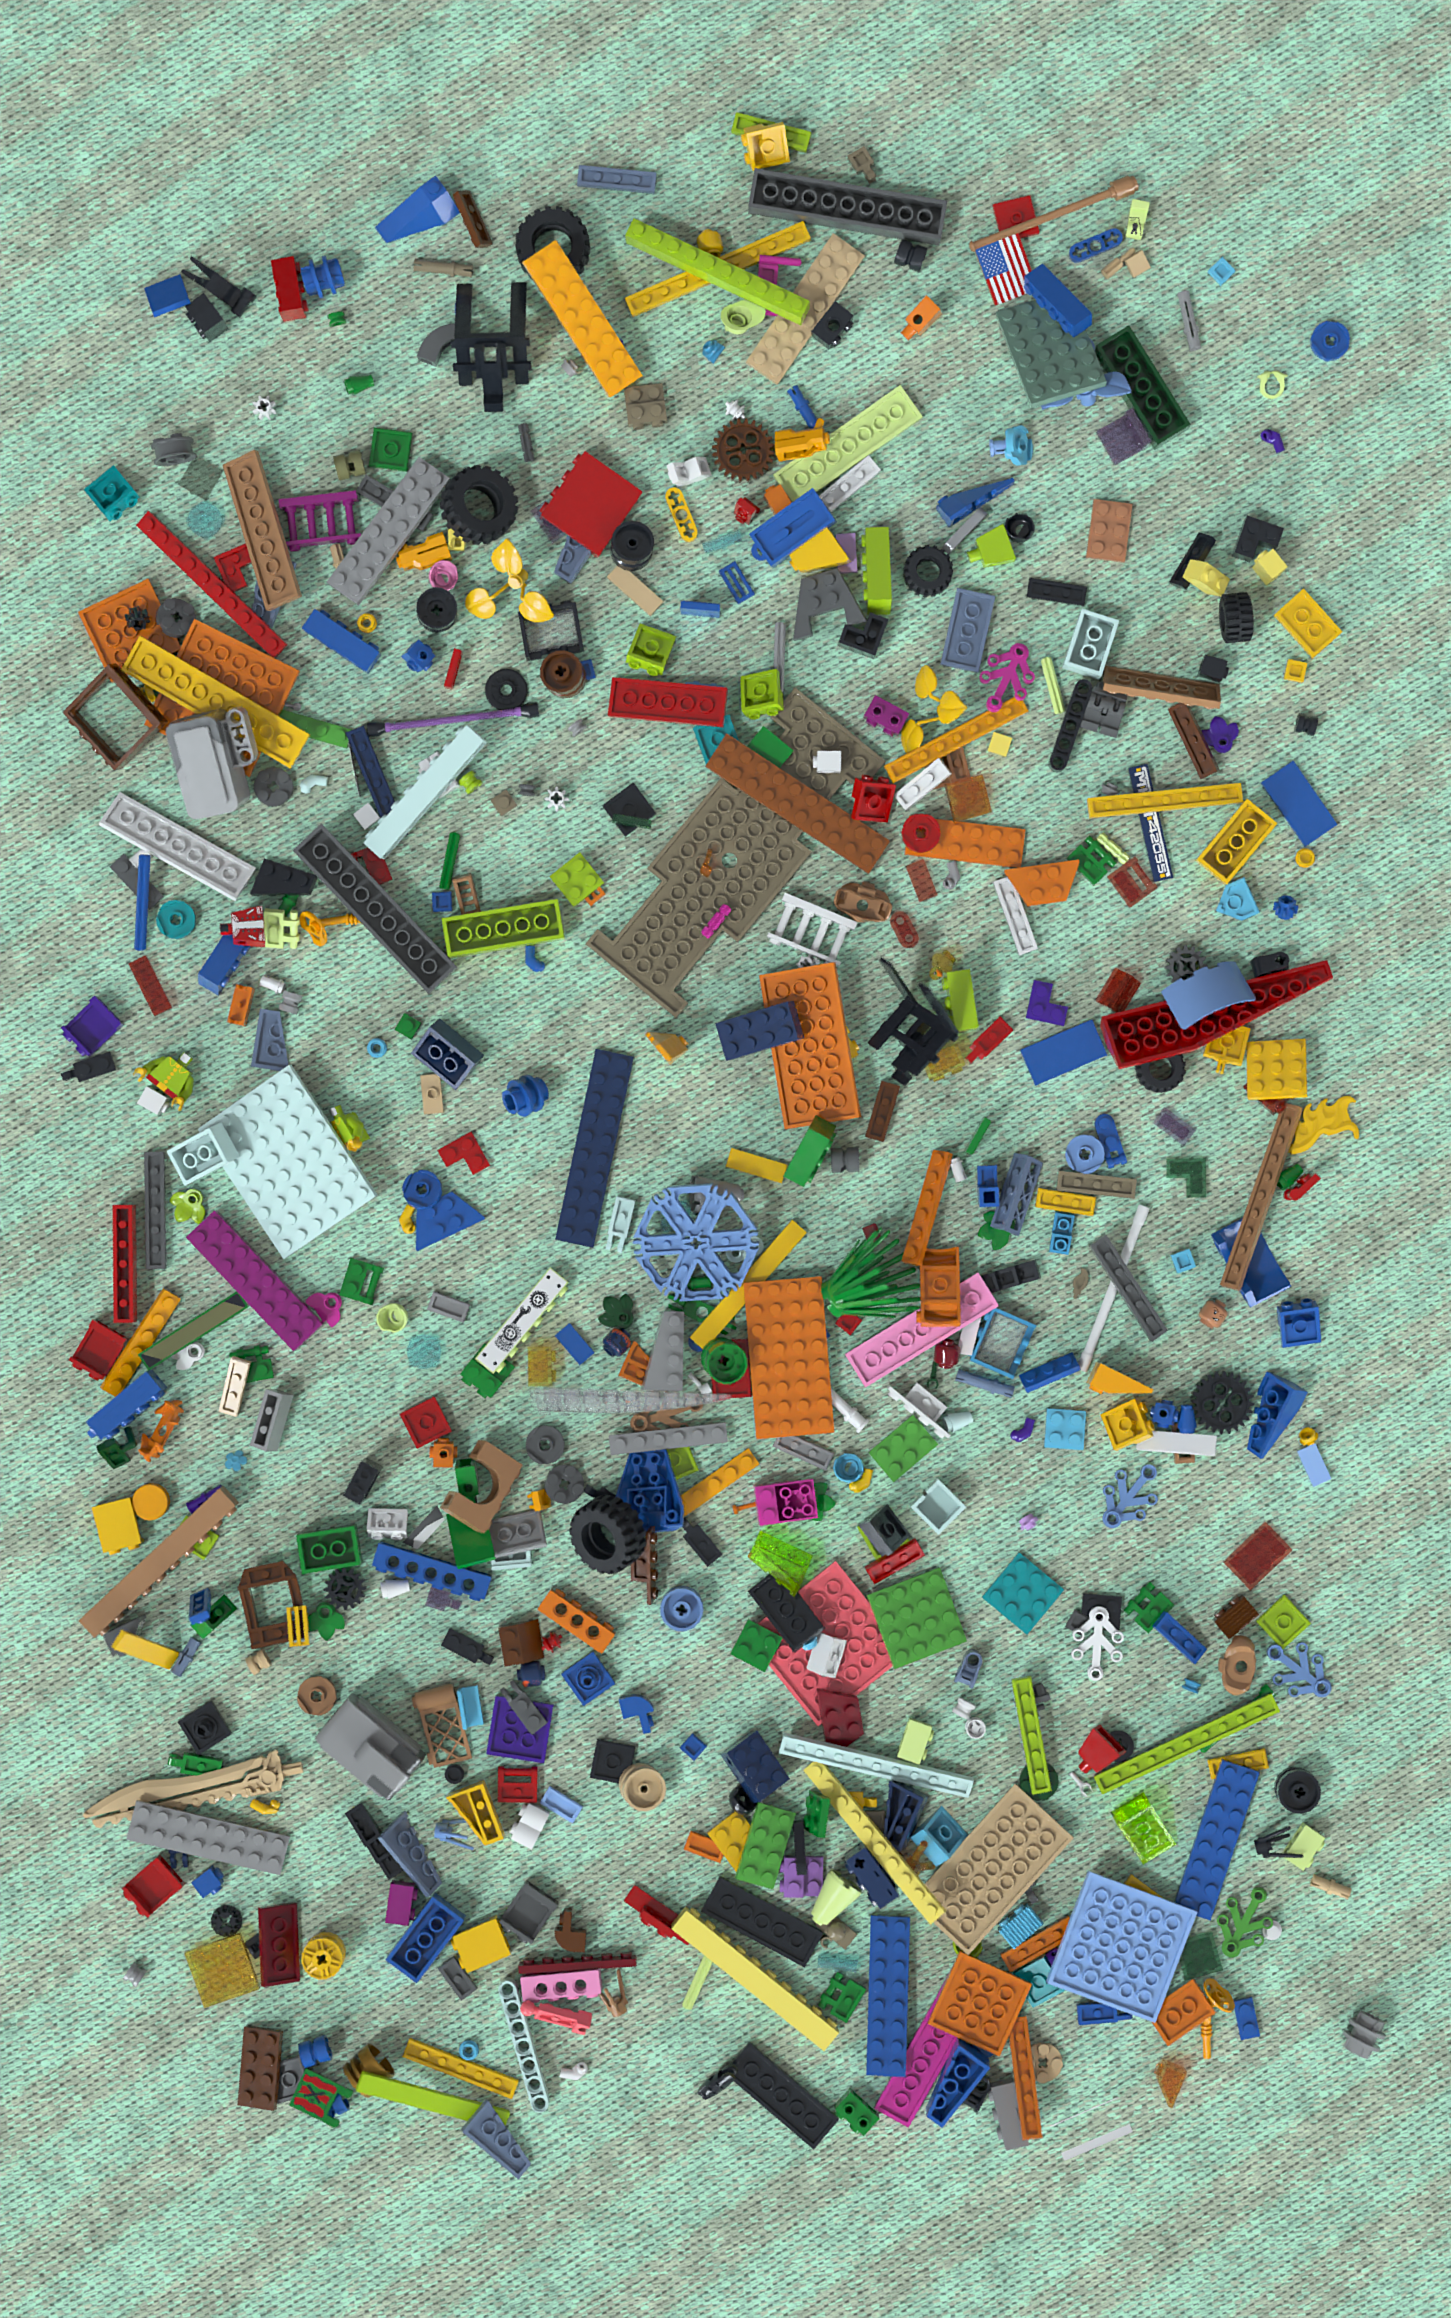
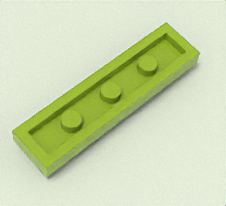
M736 112L731 133L741 136V134H744L743 128L759 124L767 126L776 122ZM785 125L788 148L806 153L811 132Z

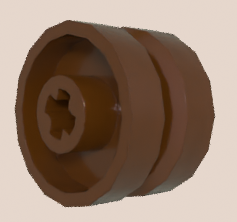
M565 650L555 651L549 654L541 664L540 678L545 687L554 696L562 699L572 698L578 695L584 688L587 681L586 671L583 664L573 653Z

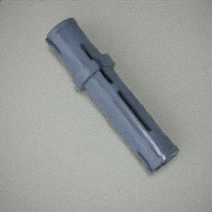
M958 1369L955 1381L990 1391L991 1394L997 1393L1012 1398L1015 1386L999 1382L998 1379H988Z

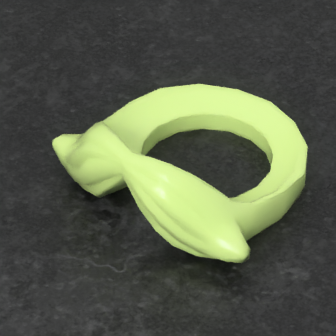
M1265 371L1258 375L1261 394L1269 399L1279 397L1284 392V380L1288 375L1279 371ZM1270 374H1274L1280 384V390L1275 395L1267 394L1264 388Z

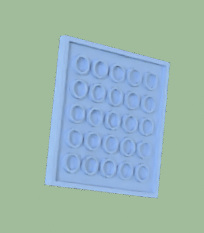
M1088 1870L1046 1982L1155 2023L1197 1911Z

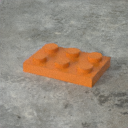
M1192 1979L1164 1999L1155 2023H1152L1167 2046H1170L1217 2012L1195 1979Z

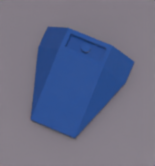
M667 1450L629 1453L615 1497L623 1499V1502L631 1504L633 1510L636 1509L639 1513V1519H642L644 1523L642 1525L643 1529L646 1531L650 1526H655V1532L675 1531L683 1527L684 1505Z

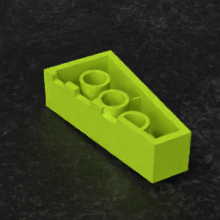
M866 527L865 535H861V547H865V553H862V565H866V571H863V583H866V589H863L864 601H867V615L870 612L876 615L890 614L892 590L889 527Z

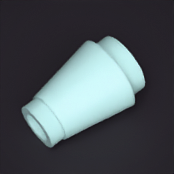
M970 1411L950 1413L943 1417V1424L947 1432L951 1431L953 1433L969 1423H973Z

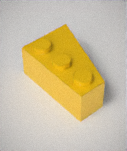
M485 1780L447 1794V1800L452 1803L460 1816L465 1819L469 1827L485 1846L504 1839L505 1833Z

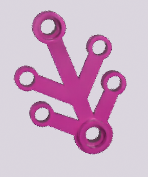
M1016 643L1012 645L1009 652L1001 655L991 654L988 657L987 663L990 667H996L1001 662L1011 660L1007 667L991 672L982 671L979 676V680L983 684L1003 677L995 694L990 696L986 702V708L990 712H998L1001 709V698L1010 680L1015 691L1014 697L1016 700L1022 701L1025 699L1027 691L1022 688L1015 669L1019 663L1023 673L1022 679L1026 684H1031L1034 681L1035 674L1028 667L1026 659L1028 658L1029 650L1024 644ZM1016 650H1021L1023 654L1018 655ZM995 658L997 662L992 663L990 659ZM982 675H987L989 679L984 680ZM1030 675L1032 679L1027 680L1025 676ZM1017 692H1023L1024 696H1018ZM997 700L998 705H993L991 701Z

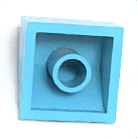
M941 1806L915 1830L910 1839L937 1867L951 1858L968 1834Z

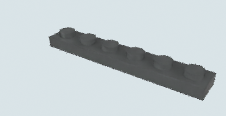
M144 1152L146 1269H167L165 1152Z
M1103 1234L1090 1243L1088 1246L1148 1339L1153 1342L1167 1332V1328L1108 1236Z

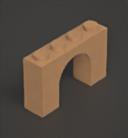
M478 1440L469 1457L489 1471L492 1477L490 1494L485 1500L474 1503L458 1492L449 1491L440 1508L476 1532L485 1533L492 1524V1518L501 1509L504 1497L510 1493L513 1481L519 1477L522 1464L489 1442Z

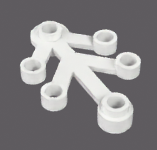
M1102 1606L1092 1608L1089 1613V1620L1072 1632L1075 1641H1082L1085 1636L1084 1633L1094 1626V1633L1078 1647H1074L1071 1650L1072 1658L1080 1660L1083 1657V1653L1093 1645L1092 1664L1087 1668L1088 1677L1093 1681H1098L1103 1677V1669L1100 1666L1101 1645L1108 1651L1112 1661L1119 1662L1123 1657L1122 1652L1116 1649L1102 1634L1103 1626L1111 1634L1112 1640L1115 1643H1121L1124 1639L1123 1633L1109 1622L1108 1611ZM1097 1614L1103 1615L1101 1619H1096ZM1081 1632L1082 1635L1081 1637H1075V1633ZM1116 1634L1121 1635L1120 1639H1115L1114 1636ZM1075 1651L1081 1652L1079 1656H1074ZM1119 1653L1120 1656L1118 1658H1114L1113 1654ZM1093 1671L1099 1672L1097 1676L1092 1675Z

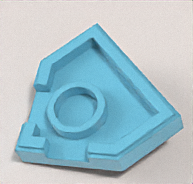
M1245 877L1225 886L1216 909L1217 912L1241 921L1260 913Z

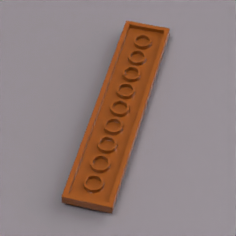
M727 733L705 766L867 874L870 873L890 840L861 821L851 818L849 813Z

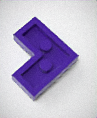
M1033 980L1026 1019L1064 1026L1068 1007L1049 1003L1053 984Z

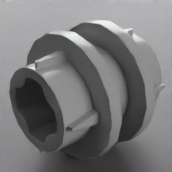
M1360 2011L1356 2018L1350 2017L1348 2022L1354 2027L1352 2031H1343V2035L1347 2038L1344 2047L1350 2052L1368 2059L1373 2051L1379 2052L1381 2049L1375 2042L1377 2038L1385 2039L1386 2035L1382 2032L1385 2023L1365 2011Z

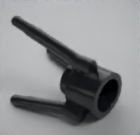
M1290 1826L1254 1840L1257 1855L1262 1854L1263 1858L1304 1857L1303 1854L1270 1853V1850H1273V1842L1290 1837L1289 1833L1280 1835L1290 1830Z

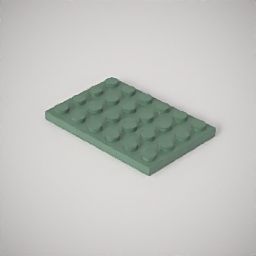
M1036 300L996 311L997 321L1031 409L1107 386L1105 376L1086 329L1073 338L1069 333L1064 332L1057 320H1053L1044 307L1041 308Z

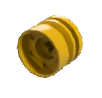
M320 1932L308 1941L302 1953V1965L309 1976L319 1980H326L333 1977L340 1970L346 1957V1947L343 1940L331 1932ZM326 1955V1958L321 1961L320 1956Z

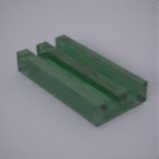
M613 814L612 823L651 830L652 821L649 819Z

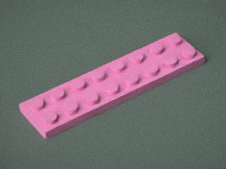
M979 1272L960 1283V1327H920V1323H916V1311H920V1309H917L915 1312H912L845 1353V1356L866 1388L999 1305Z

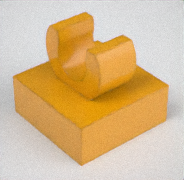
M539 1489L527 1495V1498H532L533 1505L529 1506L530 1509L541 1511L552 1507L551 1499L546 1494L545 1489Z

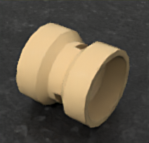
M264 1649L257 1651V1654L254 1656L250 1655L245 1658L246 1664L253 1675L260 1673V1670L263 1668L267 1669L272 1666Z

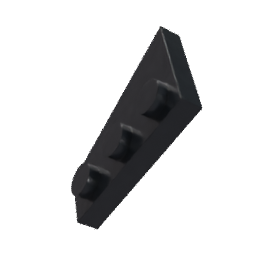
M264 858L250 895H311L318 877L314 874Z

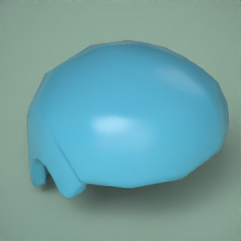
M844 1453L835 1459L833 1470L835 1476L840 1481L852 1483L863 1475L864 1465L856 1454ZM852 1462L848 1472H846V1464Z

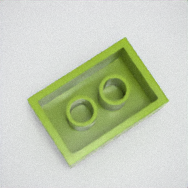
M970 969L946 972L941 982L942 989L947 991L944 1003L945 1009L950 1011L949 1018L959 1032L977 1029L979 1026Z

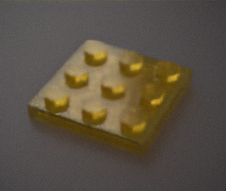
M241 1932L187 1950L184 1953L204 2008L260 1989V1984Z

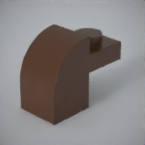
M565 1908L564 1913H560L559 1925H563V1927H555L556 1941L567 1951L585 1953L587 1929L571 1928L572 1908Z

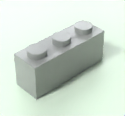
M278 1389L265 1390L250 1446L264 1451H278L293 1399L292 1394Z

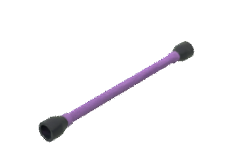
M529 702L514 709H504V711H487V713L462 714V716L437 717V719L413 720L395 724L371 721L367 722V731L369 737H377L395 729L419 728L422 726L427 727V725H444L447 723L469 722V720L477 721L479 719L486 720L489 718L494 719V717L501 718L514 715L517 717L535 718L539 717L538 702Z

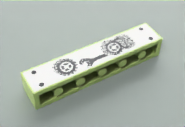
M549 1268L475 1360L492 1374L495 1371L500 1373L506 1365L504 1363L505 1359L508 1356L512 1358L518 1351L516 1346L519 1342L522 1341L524 1343L531 1335L529 1330L534 1325L537 1328L544 1319L541 1317L545 1311L550 1312L555 1306V1298L558 1295L562 1297L569 1289L566 1287L568 1281L552 1268Z

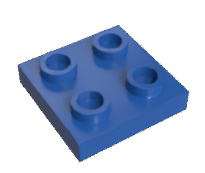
M594 1651L561 1673L583 1706L616 1684Z

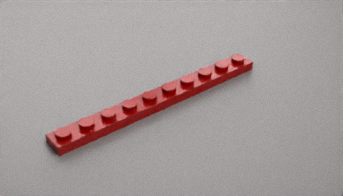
M147 511L136 526L271 657L276 659L288 644L151 511Z

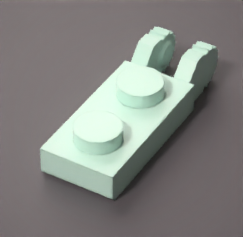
M616 1196L608 1229L609 1236L606 1250H610L612 1247L613 1235L621 1237L617 1252L622 1253L636 1200Z

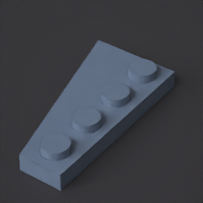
M403 1811L378 1837V1840L422 1893L429 1897L442 1884V1881L431 1860H428L423 1844L419 1843L415 1835L417 1832L407 1819L409 1816L406 1811Z
M485 2099L462 2127L461 2131L519 2180L531 2163L490 2102Z

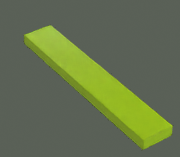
M1030 1675L1013 1678L1011 1682L1032 1795L1049 1792L1052 1789L1032 1679Z

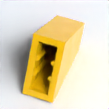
M828 528L789 555L792 559L790 561L791 566L795 571L799 570L802 573L841 566L852 562Z

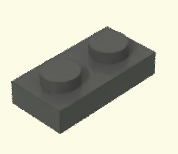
M455 1956L438 1968L461 2001L477 1990L478 1987L467 1972L461 1968Z

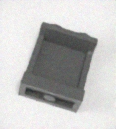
M526 1880L500 1918L499 1923L502 1924L501 1927L509 1933L512 1931L517 1934V1938L523 1943L527 1944L529 1942L532 1944L551 1913L558 1906L559 1901Z

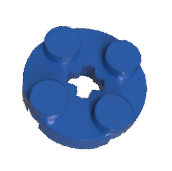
M1322 322L1312 333L1310 338L1311 349L1319 359L1326 362L1338 360L1348 350L1350 334L1347 328L1339 322ZM1326 337H1333L1335 339L1333 346L1326 344Z
M419 1170V1172L411 1173L407 1176L403 1183L402 1191L407 1203L413 1208L420 1210L430 1209L441 1198L442 1184L434 1173L428 1170ZM425 1185L426 1193L420 1194L417 1190L418 1187L422 1188Z

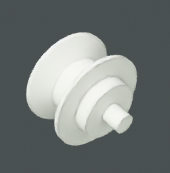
M738 399L735 402L729 403L727 401L725 403L727 405L725 415L731 414L733 416L732 421L740 419V417L742 419L745 418V415H743L745 405L740 407Z

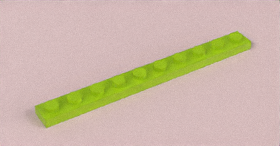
M1272 1693L1267 1694L1094 1775V1779L1103 1795L1279 1713L1280 1710Z

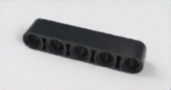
M1086 679L1079 680L1073 688L1049 758V769L1055 773L1063 771L1068 763L1092 693V684ZM1085 685L1088 692L1081 694L1078 691V686ZM1078 703L1082 708L1081 711L1074 712L1071 707L1072 704ZM1065 723H1074L1075 730H1067L1065 727ZM1066 740L1069 748H1060L1059 741ZM1053 759H1060L1063 763L1062 767L1056 768L1053 765Z

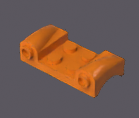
M959 1247L949 1249L927 1248L922 1266H919L921 1306L920 1311H916V1323H920V1327H960Z

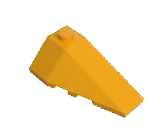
M647 1032L645 1034L670 1065L688 1050L686 1047L688 1043L682 1036L677 1037L676 1034Z

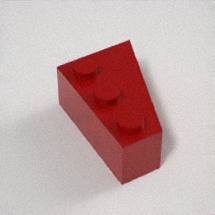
M294 256L271 260L276 297L279 302L278 311L283 322L306 318V312L309 311L307 300H303L302 293L305 292L303 281L299 280L298 274H301L300 262H296Z

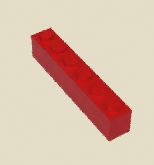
M112 1205L114 1323L137 1322L136 1205Z

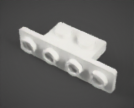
M917 1382L905 1397L890 1385L887 1387L890 1391L888 1393L889 1396L896 1401L898 1399L902 1400L905 1403L903 1407L911 1414L915 1411L920 1415L918 1419L926 1426L931 1424L936 1428L934 1432L942 1439L946 1436L949 1439L951 1435L935 1423L947 1409V1406Z

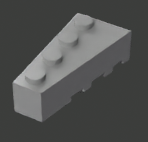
M664 1311L661 1313L640 1391L680 1392L683 1390L684 1312Z

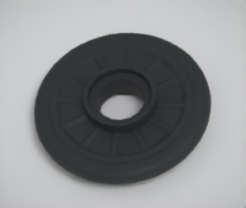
M500 669L494 672L488 678L485 685V695L488 702L494 708L503 711L504 709L509 710L520 707L528 693L524 677L512 669ZM503 685L511 686L512 692L509 695L501 693Z

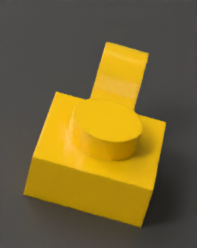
M848 1791L862 1809L863 1806L877 1807V1797H863V1791Z

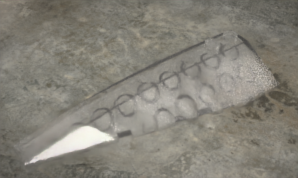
M539 1386L530 1389L534 1411H539V1415H551V1412H559L558 1415L570 1416V1412L636 1413L662 1411L709 1404L732 1398V1394Z

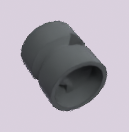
M847 1147L846 1150L831 1148L832 1173H843L844 1170L859 1172V1148Z

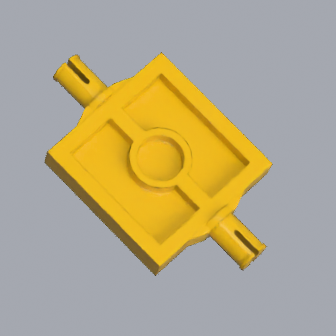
M1241 1026L1205 1045L1203 1056L1218 1061L1216 1073L1224 1074L1225 1064L1242 1065L1250 1028Z

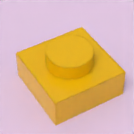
M1288 659L1283 679L1303 683L1307 663Z

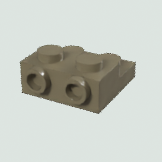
M662 383L624 388L628 427H633V430L644 429L645 425H652V427L657 428L664 426L663 423H667Z

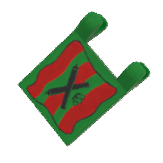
M306 2068L289 2106L324 2122L332 2128H336L340 2120L328 2115L337 2094L351 2098L354 2091Z

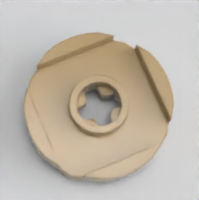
M1039 2042L1031 2045L1035 2081L1042 2084L1052 2081L1059 2075L1063 2067L1059 2050L1050 2043ZM1039 2058H1042V2059L1047 2058V2059H1048V2060L1046 2061L1047 2066L1044 2067V2066L1042 2065L1041 2067H1039V2066H1038V2064H1039V2060H1038V2059H1039Z

